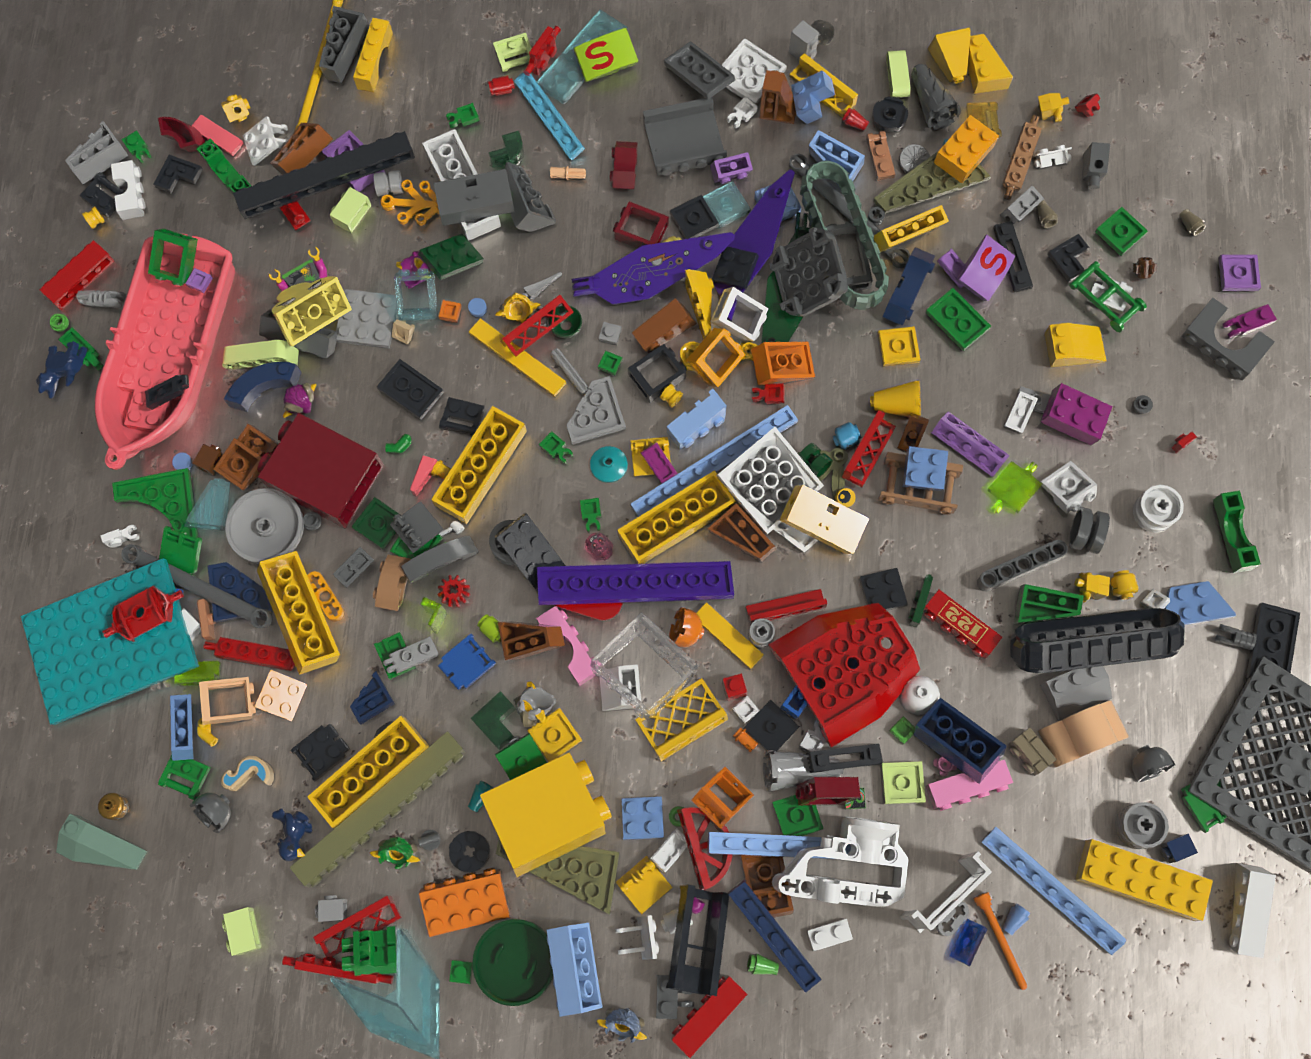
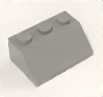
M1104 666L1074 669L1040 685L1057 721L1112 699L1110 680Z

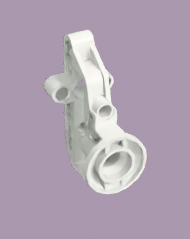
M842 816L840 837L826 835V837H821L820 846L800 850L783 873H778L773 877L772 885L776 891L786 895L817 899L828 903L838 904L842 902L876 907L889 906L903 899L905 894L908 857L898 845L900 825ZM850 844L851 850L846 854L845 848ZM888 849L889 856L885 859L884 852ZM818 856L895 866L893 884H864L851 880L806 875L807 863L811 857ZM806 881L807 888L802 891L801 884ZM782 882H790L792 883V886H782ZM841 889H848L849 893H841ZM876 894H884V896L878 898Z

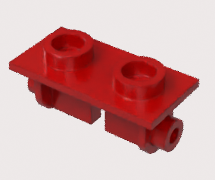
M297 201L280 207L295 230L311 221Z

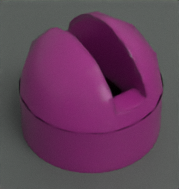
M694 897L692 913H700L704 908L705 902Z

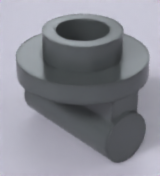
M427 830L421 835L418 842L420 847L422 846L424 849L431 851L440 845L441 838L438 832Z

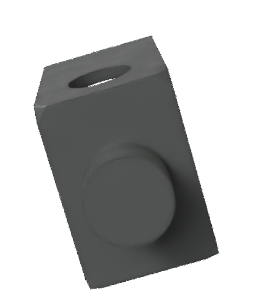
M1092 142L1083 154L1082 179L1089 181L1088 188L1090 189L1100 188V181L1107 174L1110 152L1109 143Z

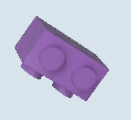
M748 152L716 160L710 165L714 183L720 182V184L728 183L732 178L736 177L737 180L744 179L753 170Z

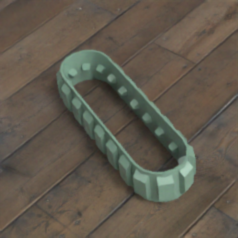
M821 161L816 164L814 163L806 169L800 186V195L803 196L802 204L805 211L809 212L808 220L811 227L827 230L822 221V214L815 203L816 198L812 195L811 182L822 178L833 180L839 185L841 193L845 197L847 208L850 210L853 218V224L858 230L860 242L863 243L866 251L865 255L869 259L872 273L876 277L875 287L879 288L870 294H860L848 286L847 292L842 294L840 299L845 305L854 309L866 310L870 307L874 308L883 300L884 294L887 292L889 276L885 274L887 268L883 259L879 257L880 250L877 243L873 242L874 235L871 227L867 226L868 220L865 212L861 210L862 204L858 195H855L853 181L849 179L848 172L835 162Z

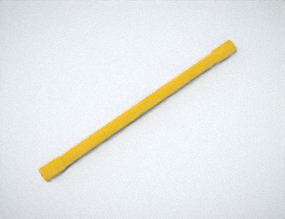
M332 0L331 10L295 130L301 123L308 122L322 73L319 64L323 47L326 46L327 42L326 34L329 33L330 29L329 22L333 16L332 9L333 6L341 8L343 0Z

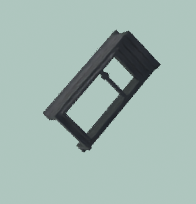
M689 884L682 885L679 888L681 893L669 980L666 983V988L717 996L729 895L725 892H709L696 889L695 886ZM694 897L709 900L703 947L688 944ZM687 947L702 950L700 967L685 965Z

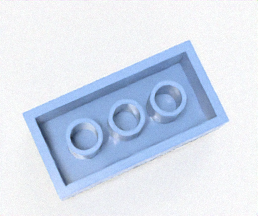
M589 923L548 929L547 943L550 949V964L553 969V985L556 989V1005L559 1010V1016L579 1014L602 1008Z

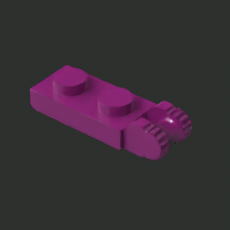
M1269 304L1236 316L1224 322L1222 326L1228 328L1236 325L1238 329L1232 330L1227 334L1229 338H1233L1270 325L1277 318Z

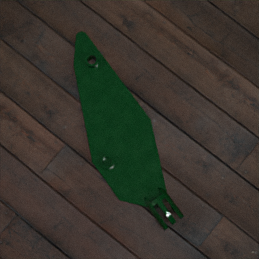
M796 213L795 233L788 244L809 233L808 229L813 228L810 222L809 227H807L808 213L803 214L802 227H799L801 213ZM772 271L767 279L765 307L768 308V311L766 313L767 318L763 323L761 343L768 342L769 340L773 342H789L804 317L790 315L781 309L780 303L783 300L775 271Z

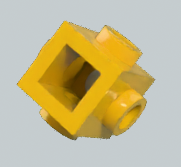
M233 94L221 103L229 122L235 120L240 122L247 119V115H249L248 109L251 107L246 98L242 99L241 95Z

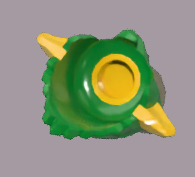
M401 837L382 840L378 844V850L369 852L371 856L378 858L380 864L385 860L395 864V869L402 868L404 864L407 867L410 862L420 861L419 858L414 856V853L418 850L417 845L413 843L410 845L408 841Z

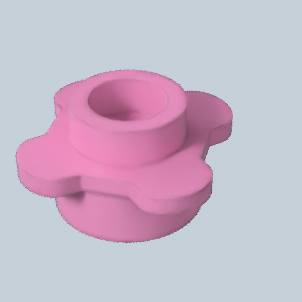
M944 757L933 760V765L939 769L941 776H947L948 772L957 768Z

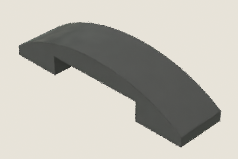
M465 536L436 546L406 562L401 568L409 583H413L428 576L429 572L458 559L464 560L479 553L471 537Z

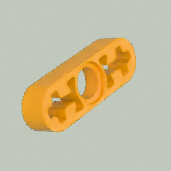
M310 572L307 577L323 612L331 621H340L345 613L340 602L324 577L319 572ZM313 577H316L318 579L317 581L321 588L318 589L317 586L314 583H312ZM329 592L330 598L327 601H321V593ZM331 604H332L333 607H334L336 610H338V611H337V613H338L337 616H334V615L332 614L333 612H332L331 608H330L328 605H331Z

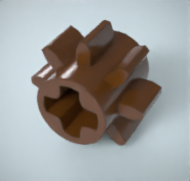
M1141 257L1138 258L1137 263H1133V272L1137 274L1138 278H1151L1152 274L1157 272V263L1152 262V258Z

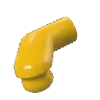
M200 718L197 725V734L203 741L213 747L217 744L218 738L211 734V724L203 725L202 718Z

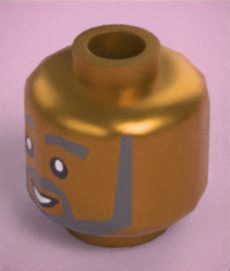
M117 793L104 795L98 803L99 814L109 820L123 818L129 809L128 800L123 795Z

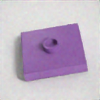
M1220 255L1218 257L1222 291H1259L1261 289L1257 255Z

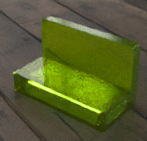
M423 597L420 603L427 613L432 614L428 626L433 632L438 633L447 612L442 604Z
M198 662L199 667L180 675H175L174 683L179 686H199V682L220 680V662Z

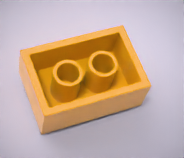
M970 115L938 151L934 163L960 183H963L994 148L999 135Z

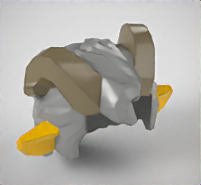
M532 681L527 682V687L522 695L514 699L516 710L525 727L535 726L538 720L540 723H544L545 715L556 704V699L553 698V695L547 693L542 687H535Z

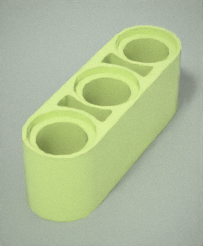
M887 51L886 65L890 96L896 98L910 97V79L906 51Z

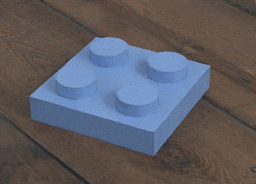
M662 796L622 799L623 840L664 838Z

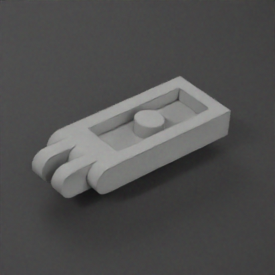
M428 637L391 653L389 659L383 661L384 666L393 664L386 669L388 673L395 670L396 673H400L437 657L439 653L431 637Z

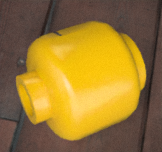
M1129 570L1113 573V577L1110 579L1113 595L1121 597V600L1133 598V594L1139 590L1135 574L1129 573Z

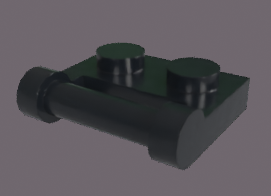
M99 172L80 194V197L91 206H95L99 212L108 218L116 210L115 198L113 199L99 187L103 184L116 195L123 194L126 190L120 189L106 179L103 173Z
M448 397L439 428L460 431L473 436L481 424L485 406ZM450 418H453V419H457V420H461V421L473 423V425H472V426H466V425H462V424L450 422L449 419H450Z

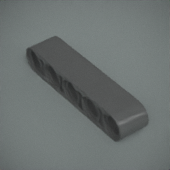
M1055 540L988 569L978 578L977 586L980 590L987 592L1060 560L1067 553V544L1062 540ZM1053 547L1058 548L1060 550V554H1056L1053 551ZM1035 555L1042 556L1043 562H1039ZM1018 562L1024 563L1026 569H1021L1018 566ZM1001 570H1006L1009 577H1004L1001 574ZM983 577H988L992 584H986Z

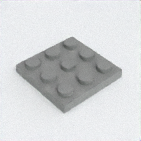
M345 289L344 293L352 310L339 317L336 328V342L390 349L393 322L396 320L400 300L399 296Z

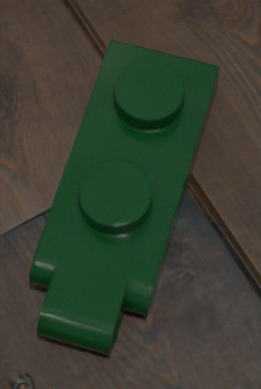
M930 574L926 575L923 579L920 590H916L913 601H916L914 608L911 607L908 619H911L909 625L916 628L920 624L933 577Z

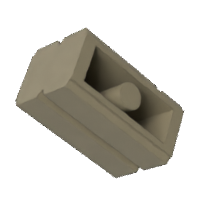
M1031 728L1026 729L1009 743L1011 753L1016 758L1020 757L1024 762V769L1029 774L1033 773L1034 776L1041 773L1057 760Z

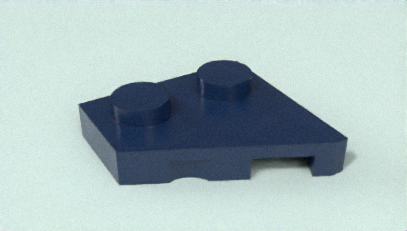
M377 672L372 674L373 678L362 688L359 697L350 706L360 725L395 704Z

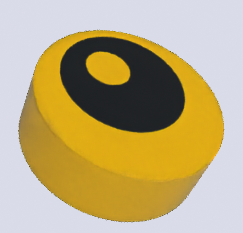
M848 488L838 490L835 496L836 502L845 507L852 506L856 499L855 493Z

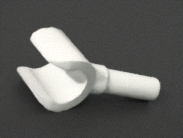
M454 521L450 524V527L440 532L439 535L443 536L452 531L455 534H460L464 527L458 521Z

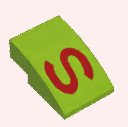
M627 28L605 34L573 48L586 82L617 73L619 70L635 66L639 62Z

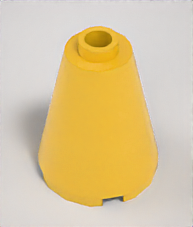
M913 381L876 391L874 396H870V406L874 407V411L880 410L889 414L910 417L911 413L921 416L920 381Z

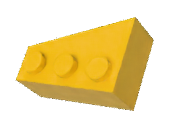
M984 34L970 36L967 68L974 94L1009 89L1013 76Z

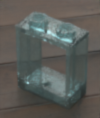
M425 268L418 269L417 272H410L408 269L399 270V273H396L394 276L399 320L436 319L438 311L434 272L428 271ZM427 280L430 307L404 309L401 281Z

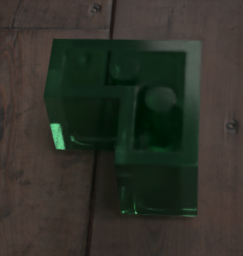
M500 691L474 714L471 719L499 750L514 737L503 725L502 721L515 711L516 708Z

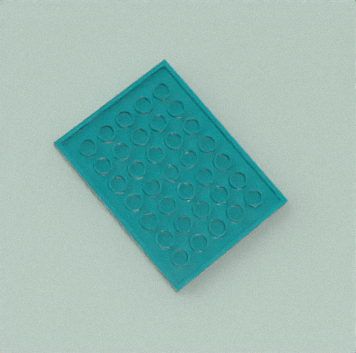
M160 559L21 616L50 725H56L199 667L179 600L173 603L172 622L166 621L134 638V642L129 641L119 633H115L108 638L102 633L103 630L112 626V612L114 606L151 586H155L169 595L176 592L166 559ZM143 607L139 608L136 612L138 618L144 614Z

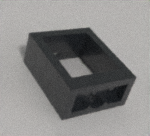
M665 344L628 367L629 377L649 403L661 396L662 392L670 384L676 386L686 379L687 369L681 361L678 362L676 360L674 351L670 347L667 348ZM664 355L677 373L655 388H652L640 373V370Z

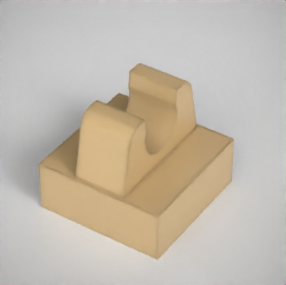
M397 319L393 322L391 337L408 344L414 333L415 325H408L405 320L400 321Z

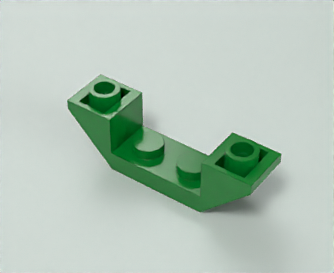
M209 139L197 148V151L211 170L232 194L241 188L251 187V184L244 176L240 175L229 163L212 139Z

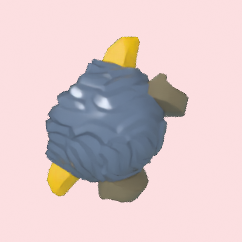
M609 1008L605 1011L607 1016L605 1020L598 1019L596 1021L601 1027L605 1028L606 1034L611 1030L619 1035V1041H624L627 1037H631L630 1043H633L636 1039L644 1040L647 1038L646 1035L640 1032V1028L645 1026L644 1020L641 1017L637 1018L636 1014L628 1008L617 1010Z

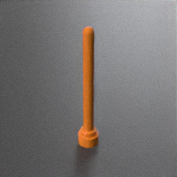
M989 892L974 897L976 905L983 909L1019 988L1021 990L1027 989V983L990 906L992 905V899Z

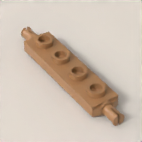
M1035 114L1032 115L1030 123L1025 122L1022 126L1002 183L1007 188L1004 198H1007V200L1012 198L1013 191L1018 192L1022 188L1042 130L1037 126L1039 116L1036 117Z

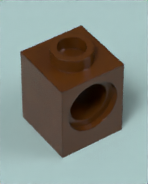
M203 444L192 464L197 469L215 476L217 472L213 469L223 455L221 449L212 444L211 446Z

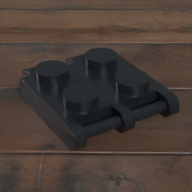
M331 724L326 727L321 725L291 749V752L295 753L301 760L303 768L306 767L313 776L312 780L314 782L346 758L345 753L350 749L342 738L334 740L339 734Z

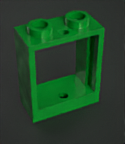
M164 228L154 230L148 274L154 275L158 280L167 279L172 281L174 285L183 286L193 271L198 239ZM164 241L183 247L179 275L160 269Z

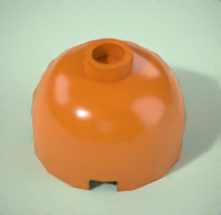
M683 607L678 609L674 616L677 621L675 625L671 624L669 642L678 647H690L703 637L704 628H702V621L696 612Z

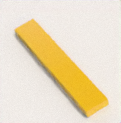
M481 318L470 329L469 334L552 396L555 397L566 385L564 379L526 351L515 357L508 347H504L500 342L505 336ZM510 343L516 351L520 349L515 343Z

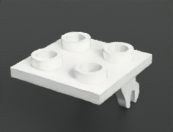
M266 116L242 135L252 165H257L274 150L285 145L288 139L275 138L274 133L283 134V129L288 130L287 125L273 124L270 122L269 117Z
M652 915L638 917V926L615 929L616 933L640 930L642 947L618 950V955L641 952L642 960L657 959L659 947L654 939L656 924L654 919H652Z

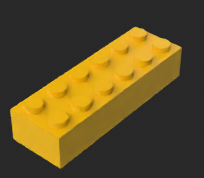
M492 406L431 500L434 506L467 525L526 434L525 424Z
M715 470L617 530L618 537L636 564L648 562L721 517L735 505V499L716 476L718 474Z
M297 551L260 561L257 573L299 675L336 663L340 653Z
M400 716L307 797L332 828H336L430 746L405 717Z
M1094 839L1085 840L1075 877L1077 881L1193 921L1204 920L1213 880Z

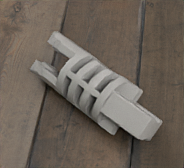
M88 290L78 291L76 297L79 304L92 307L121 308L123 305L122 301L126 299V294L117 291Z

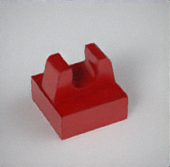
M1097 93L1087 95L1075 106V109L1078 113L1083 112L1086 117L1093 116L1094 114L1091 109L1093 111L1100 109L1098 101L1101 98Z

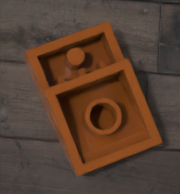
M247 424L238 439L234 438L213 470L240 489L245 490L258 478L260 473L257 468L263 455L267 452L273 454L279 443L255 426Z
M741 855L745 882L771 915L775 918L793 914L794 909L791 896L776 891L772 885L773 877L778 873H783L785 870L783 857ZM787 881L782 882V886L789 885Z

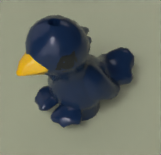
M282 808L273 812L272 818L282 822L283 832L286 837L284 840L279 838L280 842L277 843L280 857L285 861H293L297 857H304L305 854L302 852L299 842L304 833L311 834L313 831L309 818L299 811H296L294 815L285 813Z

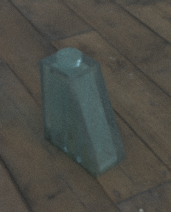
M220 478L210 480L188 515L184 527L224 531L228 513L230 482H225L224 479Z

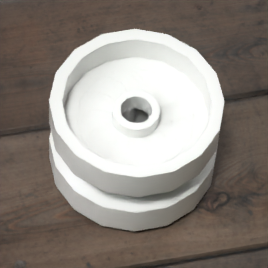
M1156 485L1150 487L1136 500L1133 506V515L1141 528L1148 532L1158 533L1165 531L1180 519L1184 503L1175 489L1165 485Z

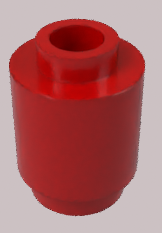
M508 75L492 78V81H488L491 96L509 94L515 88L513 79L509 78Z

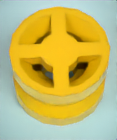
M95 206L91 208V211L82 213L92 229L96 228V225L99 223H105L104 218Z
M670 384L662 392L660 399L667 401L668 405L673 408L681 400L683 393L677 391L675 386Z

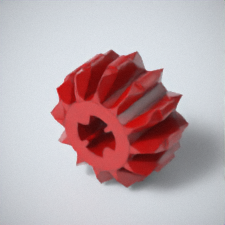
M449 575V581L441 580L444 586H438L441 592L437 595L439 598H442L441 602L443 604L448 602V607L451 608L455 603L458 608L460 607V601L464 604L467 602L464 597H470V593L467 592L470 590V586L465 585L467 582L465 578L460 580V576L456 575L453 580L452 576ZM454 589L458 592L454 594L453 592L451 593V590Z

